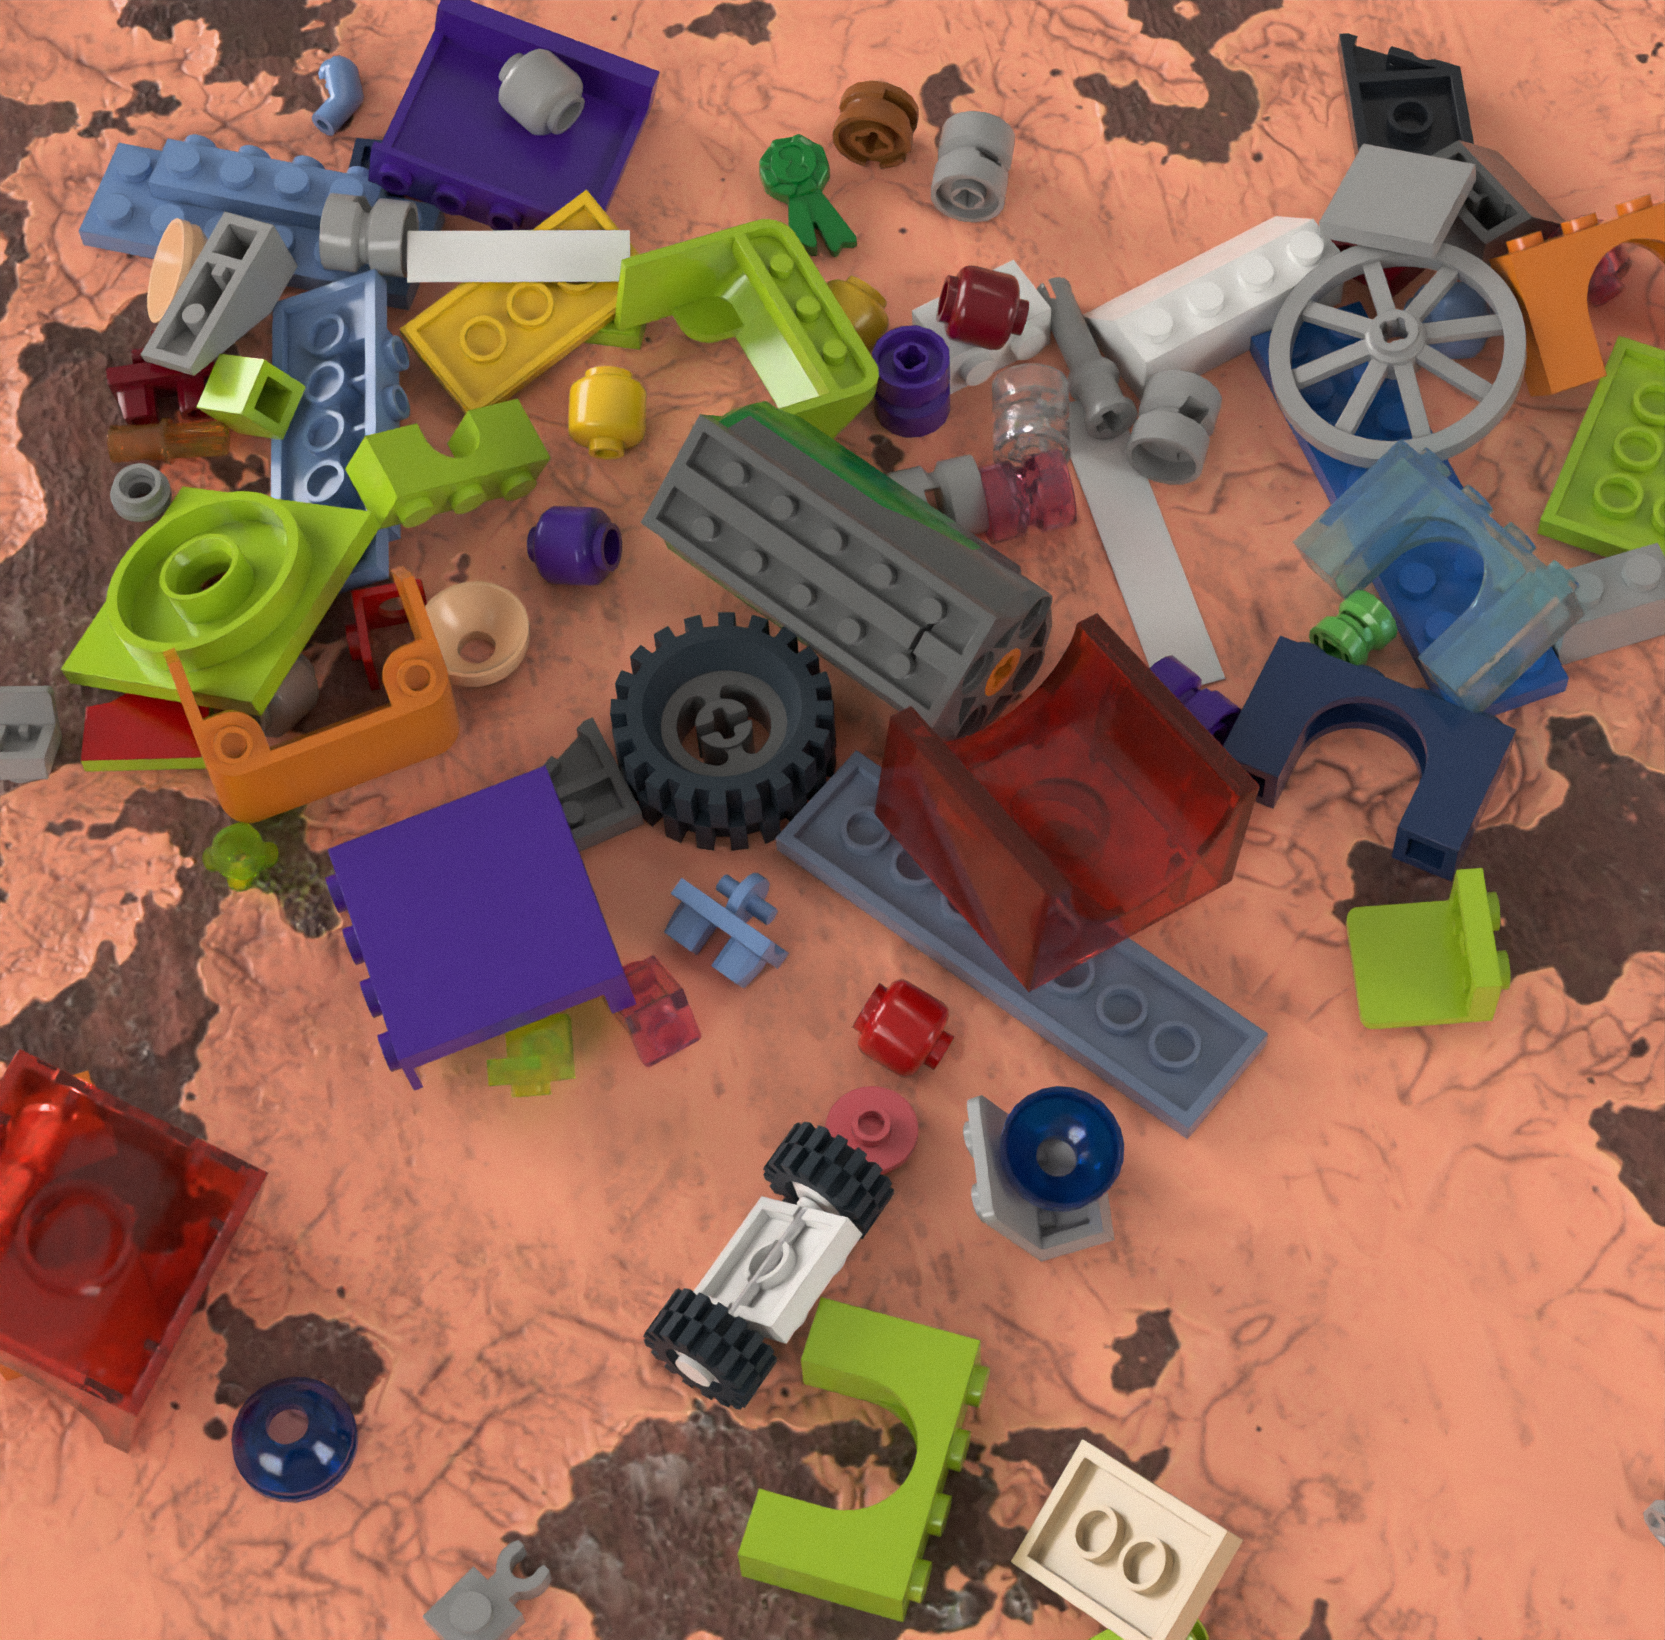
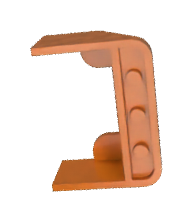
M402 565L390 569L416 641L394 650L384 664L382 678L390 703L276 745L268 746L259 723L245 712L227 710L202 719L175 648L163 652L219 803L231 818L244 823L259 822L435 757L447 751L454 744L459 734L460 722L448 670L414 575Z

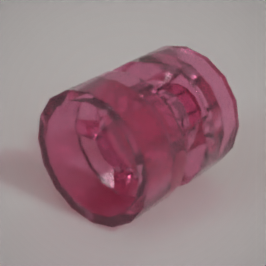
M1058 448L1025 455L1021 466L1017 467L1008 460L977 466L985 492L989 516V529L985 534L992 545L1023 538L1026 536L1030 526H1035L1044 533L1076 524L1077 510L1073 485L1065 458Z

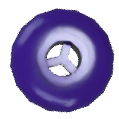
M552 506L541 515L537 525L529 531L527 553L529 559L535 563L539 574L548 583L595 586L604 581L610 571H614L618 567L622 555V536L619 527L612 523L610 517L600 508Z

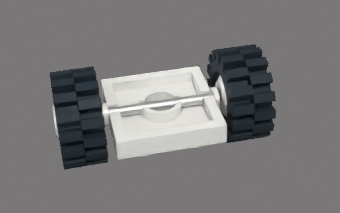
M799 1122L794 1124L763 1168L765 1180L771 1182L769 1187L775 1194L783 1195L785 1198L779 1201L761 1196L695 1290L692 1291L687 1288L683 1290L680 1288L676 1289L643 1335L645 1345L652 1349L651 1353L656 1359L666 1362L664 1367L672 1374L678 1373L684 1378L682 1382L691 1388L693 1386L699 1388L703 1396L710 1400L715 1397L721 1405L728 1408L730 1405L739 1410L742 1407L745 1408L776 1364L777 1357L773 1355L774 1350L771 1345L762 1342L764 1337L785 1344L788 1342L795 1330L804 1323L809 1310L830 1280L844 1266L846 1257L860 1239L865 1237L894 1195V1189L890 1187L892 1182L889 1177L880 1174L883 1169L876 1162H868L865 1159L867 1154L859 1147L855 1150L847 1145L848 1140L839 1134L835 1138L832 1137L829 1130L825 1127L818 1125L815 1128L810 1122H803L802 1125Z

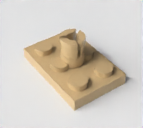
M1082 1439L1011 1562L1124 1640H1186L1243 1539L1098 1447Z

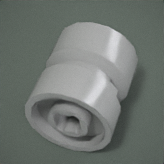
M966 111L948 118L943 125L938 147V162L935 165L931 185V201L936 209L947 217L958 221L976 223L988 221L998 216L1003 210L1008 187V172L1011 169L1015 147V133L1011 126L1003 119L987 112Z
M330 193L322 211L319 234V253L324 269L357 272L361 266L368 264L371 270L376 269L381 275L406 278L407 231H419V217L415 202L380 198L371 207L366 196Z
M1163 370L1153 374L1146 383L1139 406V418L1134 422L1126 448V459L1130 466L1140 475L1159 483L1184 485L1195 481L1202 473L1209 449V437L1214 432L1221 409L1222 397L1218 389L1207 379L1192 372Z
M968 454L937 461L934 471L927 473L921 466L887 473L888 477L926 503L925 492L934 490L938 511L972 534L988 532L989 516L985 492L978 467L972 455Z

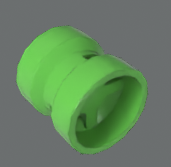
M1356 590L1340 603L1339 613L1335 617L1326 616L1310 630L1309 639L1312 644L1323 649L1328 655L1357 666L1367 663L1368 653L1371 650L1380 651L1397 636L1398 629L1391 612L1378 598L1364 590Z

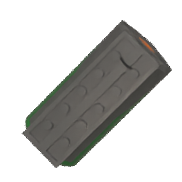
M767 401L735 408L723 416L700 414L641 521L644 526L664 539L669 550L781 629L783 626L797 635V640L807 647L810 646L819 656L931 735L946 742L956 750L966 746L976 734L996 720L1018 693L1025 689L1033 680L1043 663L1045 647L1052 628L1051 605L1053 599L1049 592L1022 575L1018 564L801 417L776 408Z

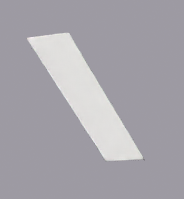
M630 230L407 231V283L619 282L621 260L630 257Z

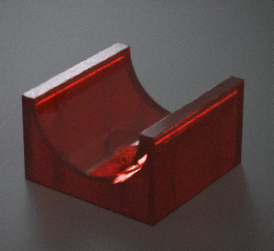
M1096 613L1077 623L1069 646L1043 683L1014 710L983 730L960 739L943 742L912 706L890 716L874 814L1028 992H1031L1231 882L1260 786L1102 617Z
M18 1049L0 1080V1364L31 1379L69 1403L95 1425L101 1433L104 1443L128 1454L255 1219L268 1172Z

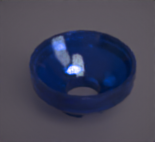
M1055 1086L1031 1093L1015 1105L1006 1118L1000 1134L999 1156L1002 1170L1009 1184L1019 1196L1034 1206L1049 1211L1066 1212L1078 1210L1092 1204L1109 1191L1119 1176L1124 1161V1140L1121 1128L1114 1114L1102 1101L1090 1093L1074 1087ZM1053 1139L1067 1143L1075 1153L1074 1169L1064 1176H1053L1044 1172L1040 1168L1036 1157L1039 1145Z
M288 1377L262 1386L246 1400L233 1424L231 1442L236 1466L242 1478L253 1490L275 1501L298 1503L315 1499L329 1492L342 1481L350 1470L357 1454L359 1436L357 1423L348 1403L335 1389L322 1381L309 1377ZM289 1409H296L305 1413L309 1421L308 1428L303 1437L298 1441L290 1444H280L269 1437V1425L278 1413Z

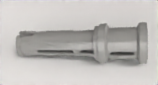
M1061 277L1051 278L1048 281L1056 295V299L1050 297L1044 283L1038 286L1037 291L1051 307V331L1070 370L1067 378V387L1070 395L1075 400L1080 401L1085 410L1084 424L1090 436L1103 440L1121 435L1137 419L1138 413L1135 404L1131 399L1124 397L1118 385L1120 373L1116 364L1108 358L1101 356L1099 348L1072 293L1069 281Z

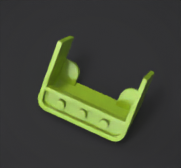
M772 219L755 220L621 260L614 320L619 331L673 316L682 332L693 340L713 343L736 337L778 409L803 418L832 439L874 398L879 378V369L875 360L799 238L786 224Z

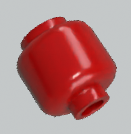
M904 979L892 982L888 988L878 983L852 1026L853 1029L860 1032L857 1046L862 1054L904 1078L914 1075L923 1064L934 1070L954 1039L953 1035L944 1030L949 1019L948 1007L942 1001Z

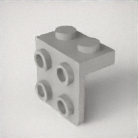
M983 1095L968 1099L967 1111L969 1121L964 1123L963 1135L966 1147L974 1158L977 1183L973 1184L971 1189L972 1203L977 1216L983 1223H986L1041 1262L1115 1240L1097 1117L1093 1113L1083 1108L1024 1126Z

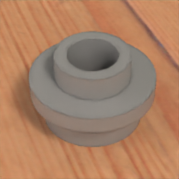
M137 463L123 468L116 475L111 487L110 498L115 511L122 518L134 522H143L158 517L167 509L171 502L172 491L167 477L162 472L148 464ZM140 494H148L144 497L136 498Z

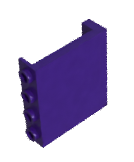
M441 0L437 8L435 30L382 142L374 141L371 147L368 181L380 185L384 190L392 194L407 195L434 205L446 214L461 215L488 225L494 231L533 230L586 189L601 208L607 212L653 106L660 71L470 0ZM535 49H546L551 51L579 75L583 83L582 97L585 101L584 108L577 120L565 132L559 135L554 133L544 136L534 135L504 111L498 99L499 89L502 84L499 80V73L504 64L517 53L525 55Z
M546 765L328 849L335 874L325 877L326 884L338 913L348 910L352 925L343 928L342 932L352 959L356 965L365 962L370 978L360 981V987L372 1017L376 1018L383 1015L388 1030L377 1035L382 1053L391 1072L403 1069L414 1091L423 1088L417 1069L421 1065L602 995L605 996L612 1014L637 1004Z

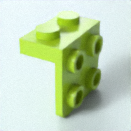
M1483 868L1456 870L1449 900L1355 907L1347 915L1346 929L1361 1023L1366 1028L1386 1029L1493 1021L1501 990H1509L1511 978L1508 954L1506 950H1496L1493 931H1499L1498 895L1496 892L1486 891Z

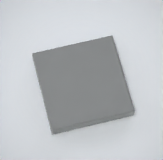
M1363 144L1319 221L1321 238L1434 260L1476 182V165Z

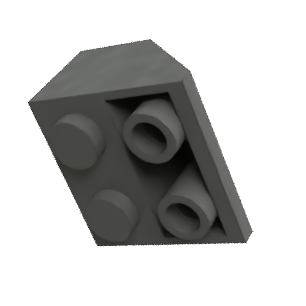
M1458 140L1431 155L1433 157L1476 165V182L1443 243L1463 249L1491 267L1489 259L1509 253L1506 242L1537 231L1542 232L1544 241L1563 235L1560 223L1565 222V220L1498 151Z

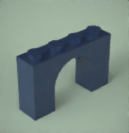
M1280 636L1219 753L1215 785L1274 809L1300 756L1312 742L1325 734L1342 729H1366L1381 733L1396 741L1409 753L1417 766L1420 776V782L1398 825L1392 858L1452 881L1509 761L1517 729L1503 724L1501 720L1489 713L1472 712L1444 701L1440 695L1424 688L1414 689L1386 678L1373 667L1367 665L1356 666L1328 655L1315 644L1295 642Z

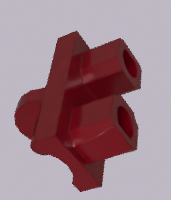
M155 329L151 330V336L154 333ZM144 348L131 349L133 364L106 368L107 384L118 405H120L124 419L130 429L153 427L160 423L157 399L178 396L180 414L184 420L195 421L212 418L196 407L216 363L215 359L193 376L146 362L141 356Z

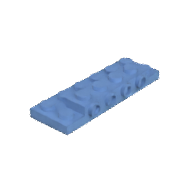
M192 134L187 136L185 141L168 138L162 151L118 143L81 224L79 233L83 245L154 259L163 233L172 220L179 218L200 226L209 239L224 212L236 214L275 226L298 265L287 286L310 291L371 270L368 264L361 266L357 272L324 269L321 264L319 253L320 223L322 211L330 193L366 196L371 207L380 198L413 201L418 210L419 231H441L445 218L444 213L434 205L387 195V191L380 185L368 181L369 169L361 166H352L346 173L325 169L319 161L309 156H296L291 163L271 159L267 152L257 146L244 145L240 147L238 152L217 148L210 139ZM381 275L387 281V306L410 310L420 282L407 283V277Z
M376 269L277 301L273 308L272 365L306 386L284 439H271V497L275 499L367 511L345 468L366 435L399 428L400 420L407 419L410 415L407 395L399 385V372L409 368V354L402 339L397 335L393 336L387 329V281ZM401 524L377 531L339 593L389 578V542L401 539Z

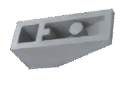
M223 213L142 351L141 356L146 362L195 376L217 358L219 354L223 353L272 312L298 267L275 226L236 214Z

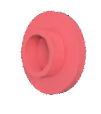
M866 1086L849 1091L834 1103L826 1118L825 1128L829 1130L831 1136L835 1138L839 1134L848 1140L847 1145L855 1150L859 1147L867 1154L865 1159L868 1162H876L883 1169L880 1173L881 1175L903 1165L910 1158L917 1144L918 1121L912 1106L900 1094L884 1087Z

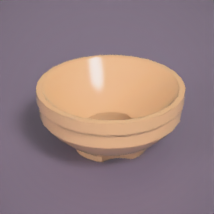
M179 218L171 221L163 233L154 257L148 286L147 308L150 320L157 324L161 321L208 241L200 226Z
M483 581L464 582L439 592L425 606L443 655L451 684L463 687H481L496 683L511 674L525 658L529 647V620L526 609L520 600L509 590L497 584ZM475 639H483L491 642L496 648L488 660L481 663H470L460 656L464 645Z

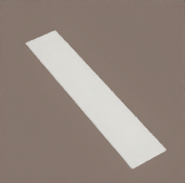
M1076 400L1051 406L1149 667L1165 656L1173 655L1202 679L1201 685L1226 679L1149 480L1134 470L1126 459V448L1131 435L1129 429L1113 438L1096 439L1090 436L1085 428L1084 419L1086 413L1080 401Z

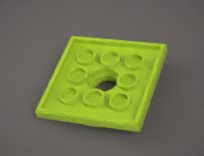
M182 486L162 518L139 537L121 559L111 578L106 602L60 670L71 684L181 702L163 655L164 651L175 648L197 705L222 710H238L247 714L261 716L381 525L372 511L275 499L257 492H222ZM226 572L216 584L202 591L201 585L217 574Z

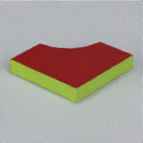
M125 693L109 703L86 707L81 763L85 772L206 769L181 702ZM197 705L202 719L214 715V708Z

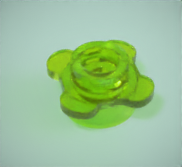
M244 822L234 823L219 831L213 839L212 846L208 847L202 855L204 867L211 872L218 871L227 879L229 888L236 892L249 890L254 884V878L264 868L273 867L279 860L277 846L272 842H263L260 834L252 825ZM239 854H246V858L242 861L235 859Z

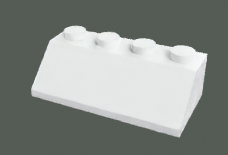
M1275 216L1083 314V317L1098 348L1106 358L1116 364L1120 376L1141 401L1146 383L1155 373L1163 370H1183L1200 376L1250 350L1251 337L1272 330L1281 306L1294 287L1311 270L1333 255L1340 253V250L1330 239L1321 238L1320 226L1314 219ZM1344 283L1330 291L1318 303L1330 307L1341 303Z

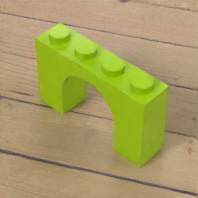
M821 1297L801 1357L803 1383L879 1405L894 1414L906 1426L914 1440L917 1449L915 1462L907 1479L892 1495L875 1505L862 1509H831L759 1488L738 1552L741 1576L904 1622L909 1602L913 1601L921 1604L924 1599L931 1575L932 1561L923 1559L929 1535L941 1537L944 1532L952 1496L942 1492L949 1469L961 1472L969 1448L971 1431L962 1429L968 1405L980 1408L988 1384L990 1368L981 1365V1340Z

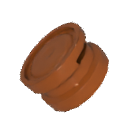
M870 80L857 82L848 87L841 97L839 104L840 115L835 121L833 129V144L839 153L851 162L864 167L867 160L880 162V169L895 167L905 162L907 153H911L913 133L917 128L919 119V107L914 98L902 88L887 82Z

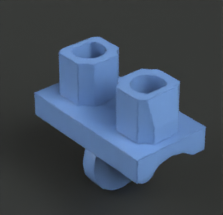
M759 873L748 875L741 883L728 874L719 880L716 890L729 899L725 908L683 878L680 879L671 892L681 903L674 911L664 933L695 955H698L717 927L729 934L731 938L711 966L743 989L761 972L767 962L778 969L789 954L747 924L754 916L765 925H769L778 913L774 906L765 901L770 883Z

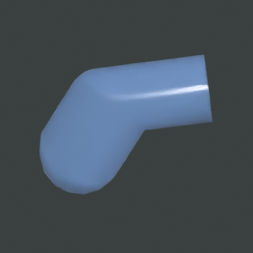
M341 55L325 60L318 72L319 79H325L326 81L325 87L328 89L330 97L312 115V121L322 133L328 136H333L361 106L364 100L357 66L350 59Z

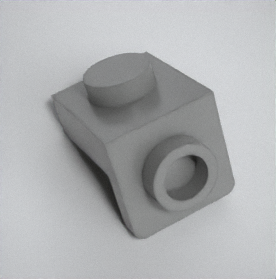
M0 686V780L27 783L36 779H48L62 739L53 688L50 686Z

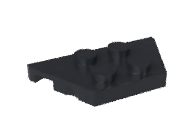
M1349 33L1339 34L1337 50L1355 157L1363 144L1428 156L1437 153L1458 140L1474 144L1460 66L1436 59H1421L1414 55L1413 52L1393 46L1390 47L1388 54H1383L1357 46L1358 36Z

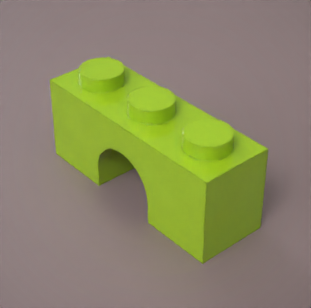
M519 399L467 411L447 443L455 458L436 451L427 442L417 423L366 435L345 470L367 511H372L381 525L379 530L399 524L406 528L415 527L426 522L433 515L452 510L455 514H464L476 509L486 501L502 497L506 501H513L529 494L536 487V479L551 457Z

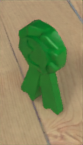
M801 134L773 140L770 147H768L759 160V176L766 194L788 204V226L795 232L807 253L811 256H817L818 253L814 229L818 230L833 257H837L843 248L856 247V235L822 192L831 176L829 163L822 145L811 141Z

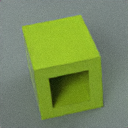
M219 354L196 408L238 434L283 440L306 386L265 359Z

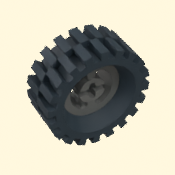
M718 612V626L703 627L701 615L684 619L686 633L675 637L669 626L654 634L656 651L651 653L640 645L630 656L633 674L623 670L619 673L615 682L617 699H611L610 708L618 767L635 800L639 802L643 819L653 827L663 817L666 837L681 843L687 831L695 833L697 848L713 851L715 849L716 837H730L731 850L734 851L749 849L747 835L760 831L765 844L776 840V836L781 832L780 821L787 818L790 822L807 804V799L811 800L827 782L826 776L832 777L834 775L836 767L835 748H837L834 700H832V689L826 671L820 673L819 657L810 646L798 652L797 635L783 626L775 638L770 636L768 619L752 615L749 626L746 628L736 626L735 612ZM748 717L759 722L769 733L767 742L757 753H755L752 720H748ZM694 726H696L700 758H703L704 763L692 757L682 746L684 738Z

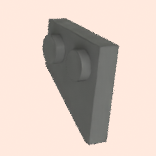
M593 717L583 721L577 728V739L558 759L551 756L543 765L547 767L579 852L644 824L642 811Z

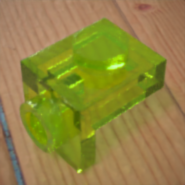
M565 1013L553 1014L506 1032L507 1058L486 1060L488 1086L511 1085V1098L551 1095L550 1082L576 1079L571 1017Z

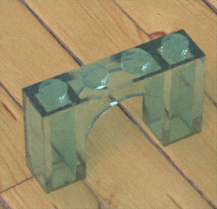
M1401 438L1302 532L1293 543L1307 566L1344 600L1354 591L1364 590L1400 555L1422 544L1453 542L1469 547L1481 555L1484 560V576L1475 600L1448 629L1418 656V659L1432 682L1458 706L1475 713L1483 712L1585 615L1575 594L1580 585L1557 561L1553 560L1546 566L1532 553L1536 550V546L1518 526L1509 522L1503 528L1489 515L1493 512V508L1472 486L1467 484L1460 490L1447 478L1451 475L1450 470L1430 449L1425 447L1418 453Z

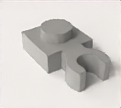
M519 1540L514 1541L501 1551L496 1563V1572L488 1580L473 1566L422 1617L425 1624L441 1640H508L525 1623L523 1614L514 1605L519 1600H531L543 1594L552 1580L550 1571L543 1564L528 1578L521 1579L515 1577L513 1569L524 1559L527 1553L524 1545Z

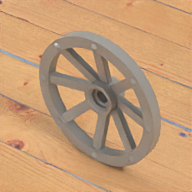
M1442 243L1434 260L1362 245L1348 248L1333 255L1311 270L1287 296L1273 324L1268 352L1274 393L1282 412L1292 427L1307 442L1330 457L1351 465L1377 470H1404L1432 465L1458 455L1475 445L1500 423L1511 408L1523 382L1527 359L1523 316L1517 300L1508 285L1485 262L1467 251L1447 243ZM1419 267L1437 271L1405 310L1395 308L1383 268ZM1364 274L1377 316L1374 319H1369L1318 302L1337 286L1358 275ZM1457 280L1464 282L1474 289L1494 312L1493 315L1422 323ZM1304 321L1363 339L1292 369L1293 348L1297 334ZM1501 335L1504 338L1503 359L1493 384L1429 346L1430 344ZM1401 337V339L1391 343L1387 342L1390 338ZM1367 361L1369 363L1335 427L1317 415L1299 392L1300 389ZM1423 367L1480 403L1461 420L1431 434L1415 374ZM1385 378L1397 380L1413 439L1380 441L1354 435Z

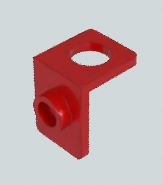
M415 579L423 603L426 606L428 602L421 579ZM395 583L351 591L356 623L345 625L348 646L352 661L363 660L371 691L380 689L371 630L409 623L404 608L390 611L379 607L388 599L400 597Z

